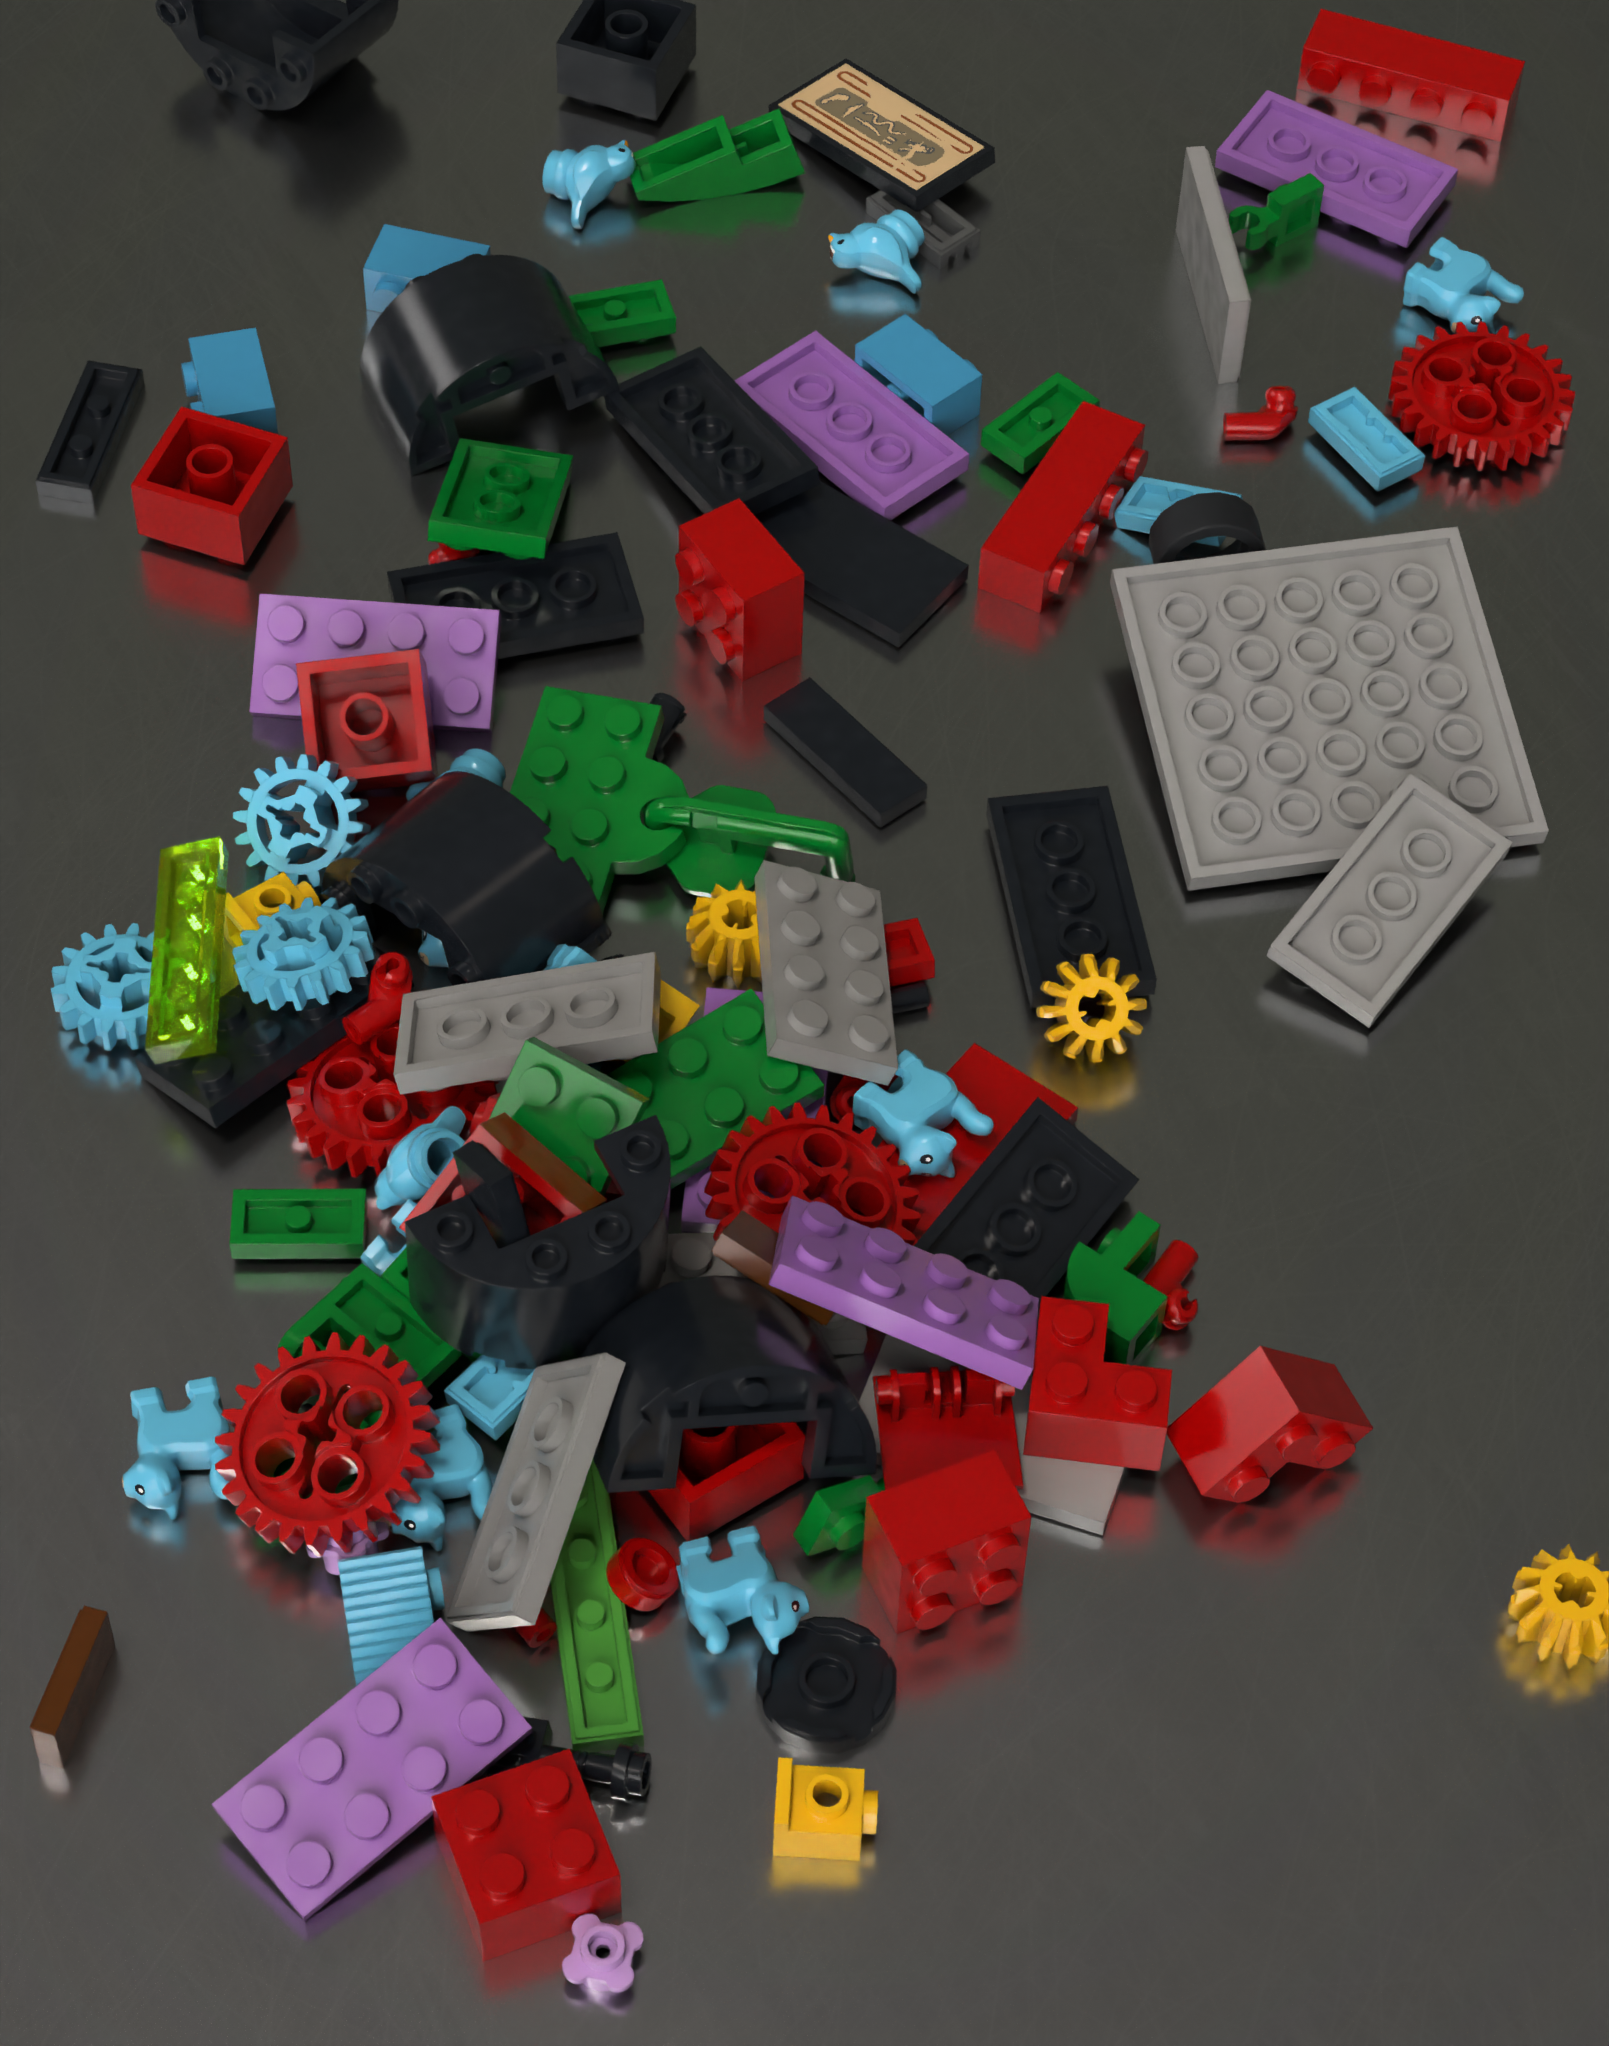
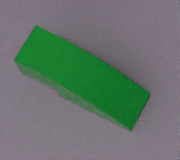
M780 108L731 129H729L724 116L721 115L633 153L636 167L633 174L630 175V179L639 200L672 202L705 200L741 194L804 174L805 170Z

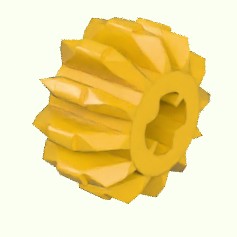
M742 879L735 890L731 891L716 883L713 892H711V898L697 897L696 904L693 906V916L689 917V922L686 924V941L689 942L691 958L694 961L695 968H708V974L713 983L726 975L732 977L737 988L743 982L744 977L751 976L762 983L755 891H748Z
M1093 954L1081 955L1079 974L1069 962L1059 963L1056 968L1058 975L1064 982V986L1051 981H1043L1040 987L1041 991L1056 998L1055 1006L1043 1005L1036 1009L1037 1017H1056L1058 1021L1044 1033L1048 1042H1056L1068 1035L1063 1055L1075 1059L1085 1045L1089 1061L1095 1063L1103 1060L1104 1042L1115 1054L1121 1055L1126 1052V1044L1119 1031L1122 1030L1129 1034L1140 1035L1143 1030V1026L1140 1023L1128 1019L1129 1010L1141 1011L1147 1008L1146 999H1127L1126 993L1135 988L1139 983L1138 977L1135 974H1128L1115 982L1120 969V961L1115 958H1107L1098 972L1097 961ZM1098 993L1102 999L1097 1001L1096 1004L1104 1005L1103 1016L1101 1019L1089 1018L1084 1023L1081 1017L1086 1015L1087 1012L1078 1010L1079 1002L1082 997L1094 998Z
M1570 1544L1560 1550L1558 1559L1541 1549L1539 1554L1534 1556L1531 1567L1523 1566L1517 1572L1512 1585L1514 1594L1511 1595L1508 1604L1509 1618L1519 1622L1516 1630L1518 1643L1534 1641L1540 1643L1537 1651L1540 1662L1550 1657L1552 1652L1562 1654L1564 1662L1568 1669L1578 1663L1581 1654L1595 1664L1605 1656L1609 1645V1571H1600L1598 1569L1600 1564L1598 1551L1588 1556L1586 1561L1576 1559Z

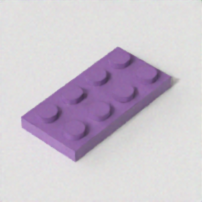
M1269 90L1262 95L1218 148L1215 160L1216 168L1271 191L1311 173L1324 184L1320 212L1405 248L1410 245L1454 188L1458 169Z
M816 330L735 380L757 405L818 466L819 472L853 500L888 520H892L968 470L969 453Z
M259 594L249 713L255 717L302 720L296 663L419 649L427 665L433 729L492 733L502 614L500 610Z
M793 1195L791 1196L781 1217L769 1279L770 1286L1008 1385L1023 1389L1034 1369L1039 1298L1030 1295L1022 1286L1005 1279L994 1280L972 1271L953 1256L942 1253L934 1255L905 1243L899 1235L888 1229L878 1227L872 1229L843 1217L837 1209L826 1203L807 1202Z
M439 1618L213 1802L212 1807L305 1922L433 1815L431 1796L475 1781L532 1733V1727L445 1622Z

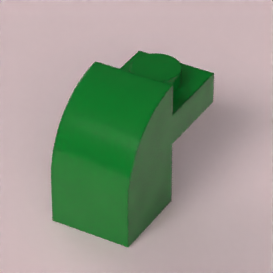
M1140 1211L1123 1230L1117 1227L1113 1228L1103 1239L1097 1252L1079 1241L1072 1251L1068 1263L1063 1299L1109 1304L1104 1362L1135 1365L1162 1332V1322L1164 1321L1168 1296L1140 1279L1155 1261L1161 1224Z

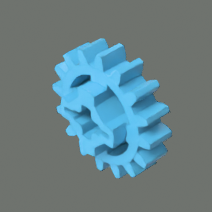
M301 754L297 761V767L290 757L280 756L275 758L276 774L266 768H257L254 771L256 779L260 784L258 789L241 787L239 794L250 803L248 810L233 812V819L246 823L247 831L237 836L235 842L236 845H252L254 851L246 861L249 867L268 865L265 881L284 871L294 885L306 881L308 876L313 887H322L323 875L329 864L355 844L356 834L370 832L371 825L357 821L356 814L368 807L369 804L366 799H352L349 795L358 783L355 777L345 776L338 780L335 779L339 764L336 762L325 760L317 770L316 757L313 755ZM307 780L305 785H299L296 793L292 796L283 797L276 794L290 783ZM333 801L338 812V825H336L331 809ZM285 811L304 812L303 819L310 824V828L319 833L299 832L301 826L293 820V816ZM265 819H267L272 835L271 841H269L267 836ZM318 847L327 850L324 855L315 861L297 864L299 858L304 859L311 848Z
M312 897L304 899L301 907L292 910L289 905L284 903L279 905V912L271 917L260 915L256 918L260 928L258 930H243L240 934L243 945L233 948L232 951L236 962L233 966L243 992L248 991L252 1002L255 1004L268 999L271 1010L275 1011L280 1009L287 1001H293L296 1011L303 1010L307 1000L316 998L322 1005L329 1003V995L337 990L345 993L352 990L349 982L350 977H366L368 970L365 962L375 959V952L372 946L374 941L365 916H358L356 907L352 903L339 909L336 898L332 897L321 906H314Z
M132 923L127 929L126 934L118 935L112 924L105 925L104 937L98 940L87 932L81 934L83 948L78 951L74 948L65 947L62 950L64 966L52 968L51 973L54 987L51 988L55 1012H60L62 1026L66 1031L78 1028L80 1042L85 1045L96 1036H101L105 1050L111 1051L116 1045L117 1039H126L132 1050L138 1049L139 1036L147 1033L151 1038L158 1041L163 1036L161 1024L165 1022L170 1025L179 1026L182 1022L180 1007L191 1005L189 986L192 985L190 969L188 961L182 960L179 944L173 943L165 946L163 932L158 929L150 933L146 938L141 937L139 924Z

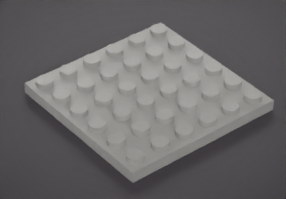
M1458 526L1112 569L1110 586L1188 891L1330 872L1410 773L1512 841L1511 847L1544 843L1549 831Z

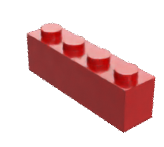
M1321 9L1303 47L1297 89L1501 142L1518 100L1525 61Z
M1083 401L981 547L978 588L1038 613L1043 611L1054 593L1057 595L1063 594L1070 582L1075 561L1079 556L1087 557L1096 542L1100 524L1104 518L1108 520L1114 518V512L1122 502L1125 487L1129 481L1135 483L1145 470L1148 460V451L1142 449L1145 424Z

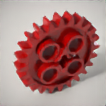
M1457 322L1455 334L1450 335L1446 330L1438 326L1435 327L1433 340L1423 335H1418L1415 348L1407 346L1403 348L1401 361H1395L1390 382L1388 400L1393 401L1390 414L1391 417L1401 418L1399 430L1402 433L1415 432L1413 444L1416 447L1429 443L1434 445L1432 458L1434 459L1448 452L1454 455V467H1459L1468 458L1474 460L1477 471H1483L1486 460H1494L1497 467L1501 471H1505L1509 458L1513 457L1519 464L1527 466L1531 452L1544 458L1547 456L1549 444H1560L1563 431H1567L1573 411L1575 391L1569 390L1572 376L1561 373L1563 364L1561 358L1546 360L1549 348L1546 344L1533 349L1528 347L1530 335L1527 333L1514 340L1508 338L1509 328L1505 325L1499 329L1497 334L1489 333L1485 322L1479 323L1476 332H1469L1462 322Z
M398 1020L361 1045L356 1044L348 1035H345L313 1058L312 1061L310 1060L296 1070L298 1078L288 1080L287 1083L291 1097L287 1100V1106L298 1142L307 1143L311 1158L315 1159L325 1155L328 1169L332 1171L348 1161L351 1177L354 1178L362 1174L367 1166H372L375 1168L378 1177L387 1166V1160L394 1145L422 1124L432 1123L449 1106H456L465 1114L466 1121L459 1136L467 1140L470 1137V1126L477 1108L483 1101H488L489 1096L498 1094L496 1085L499 1084V1081L486 1080L450 1086L440 1091H419L400 1095L393 1075L400 1020Z
M798 1102L794 1103L787 1119L783 1117L775 1106H771L768 1108L762 1123L750 1115L746 1118L740 1132L734 1130L729 1132L722 1149H718L709 1169L712 1173L706 1183L704 1193L712 1196L705 1211V1215L708 1218L720 1220L713 1235L715 1241H717L723 1230L742 1210L778 1233L781 1217L793 1195L807 1202L826 1203L837 1209L843 1217L872 1229L877 1227L888 1229L899 1235L905 1243L913 1245L916 1240L913 1231L921 1219V1213L912 1209L919 1196V1190L903 1186L911 1171L909 1166L890 1165L889 1161L896 1150L894 1144L885 1145L878 1149L872 1144L877 1130L874 1126L865 1129L860 1134L852 1130L853 1114L849 1112L841 1119L839 1124L830 1122L827 1105L820 1106L815 1118H807L804 1108ZM809 1160L818 1162V1163H819L820 1165H822L823 1167L817 1166V1165L813 1164V1163H812L811 1161H809ZM759 1190H763V1191L769 1192V1193H770L771 1195H773L775 1198H771V1197H769V1196H766V1195H764L762 1192H760ZM851 1208L861 1211L865 1216L855 1213Z
M332 1332L326 1350L321 1351L310 1336L304 1337L302 1356L294 1358L282 1346L278 1348L279 1368L272 1371L268 1367L257 1363L254 1368L261 1383L256 1388L240 1384L236 1386L235 1390L246 1402L243 1408L223 1409L221 1415L235 1430L234 1432L224 1433L215 1437V1443L225 1454L230 1455L215 1464L216 1471L226 1481H230L221 1491L234 1506H238L235 1511L237 1516L248 1527L256 1525L255 1531L269 1544L279 1537V1542L290 1553L295 1554L305 1540L306 1545L316 1556H323L329 1538H333L345 1553H348L352 1549L354 1532L361 1530L368 1539L375 1542L378 1540V1530L375 1522L381 1517L397 1526L402 1523L400 1514L395 1507L400 1499L411 1503L420 1502V1496L410 1484L413 1478L427 1479L434 1476V1471L421 1458V1455L431 1454L440 1450L441 1445L430 1432L426 1431L439 1424L440 1420L434 1410L429 1405H426L431 1400L432 1395L422 1381H416L419 1375L407 1360L398 1363L399 1358L386 1344L375 1351V1348L363 1335H359L349 1349L339 1333ZM320 1395L314 1407L309 1411L298 1413L304 1401L309 1397ZM382 1410V1414L375 1424L371 1427L360 1429V1425L366 1416L372 1412ZM295 1458L290 1470L281 1476L273 1477L274 1471L284 1460ZM354 1473L357 1474V1479L348 1490L335 1493L337 1485L343 1478ZM310 1493H312L309 1498L304 1499V1498L307 1497Z

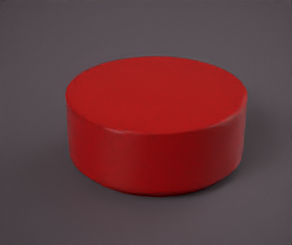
M647 1538L628 1540L610 1557L607 1563L606 1574L612 1591L624 1604L639 1611H652L659 1608L676 1591L679 1584L677 1565L670 1553L657 1542Z

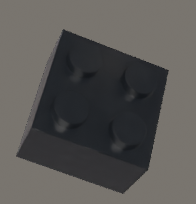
M583 0L556 42L558 93L657 120L696 56V4L681 0Z

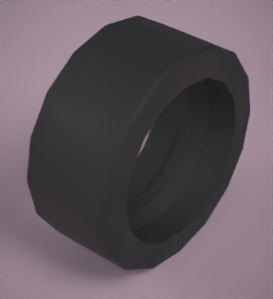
M1221 492L1196 494L1175 502L1160 513L1150 528L1149 548L1153 564L1266 550L1260 525L1252 506L1238 496ZM1227 536L1236 538L1234 543L1224 550L1209 556L1186 557L1178 555L1182 549L1192 542L1206 537Z

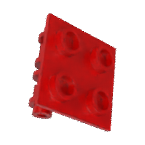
M958 1365L950 1366V1371L939 1372L936 1366L930 1367L929 1373L898 1374L897 1369H889L888 1375L873 1376L884 1490L993 1449L998 1453L1016 1489H1023L1012 1396H1015V1387L972 1369L959 1371Z

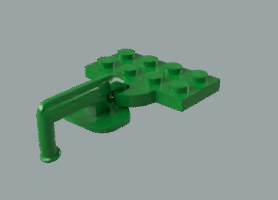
M545 686L510 793L529 807L552 830L543 839L549 845L556 848L557 856L560 860L564 862L569 857L574 858L589 882L602 914L615 874H641L661 867L664 864L667 865L681 888L692 895L711 898V892H713L716 883L731 891L735 890L741 879L747 890L753 891L755 889L754 877L763 860H766L770 847L824 856L826 865L821 869L820 875L846 882H855L856 876L850 839L844 827L826 821L776 813L773 802L763 793L754 790L716 785L689 798L683 780L667 765L652 760L665 719L661 705Z

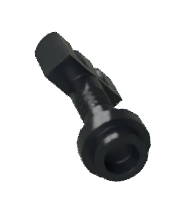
M524 1717L532 1727V1733L496 1762L503 1766H491L486 1777L567 1750V1748L550 1745L553 1732L549 1720ZM621 1742L615 1755L596 1752L588 1753L587 1751L581 1752L580 1750L570 1749L582 1780L586 1779L587 1781L610 1784L613 1800L628 1802L633 1795L643 1797L646 1794L651 1777L652 1758L650 1753L639 1752L637 1744Z

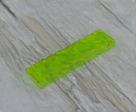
M220 837L160 849L145 1050L155 1064L216 1052L229 852Z

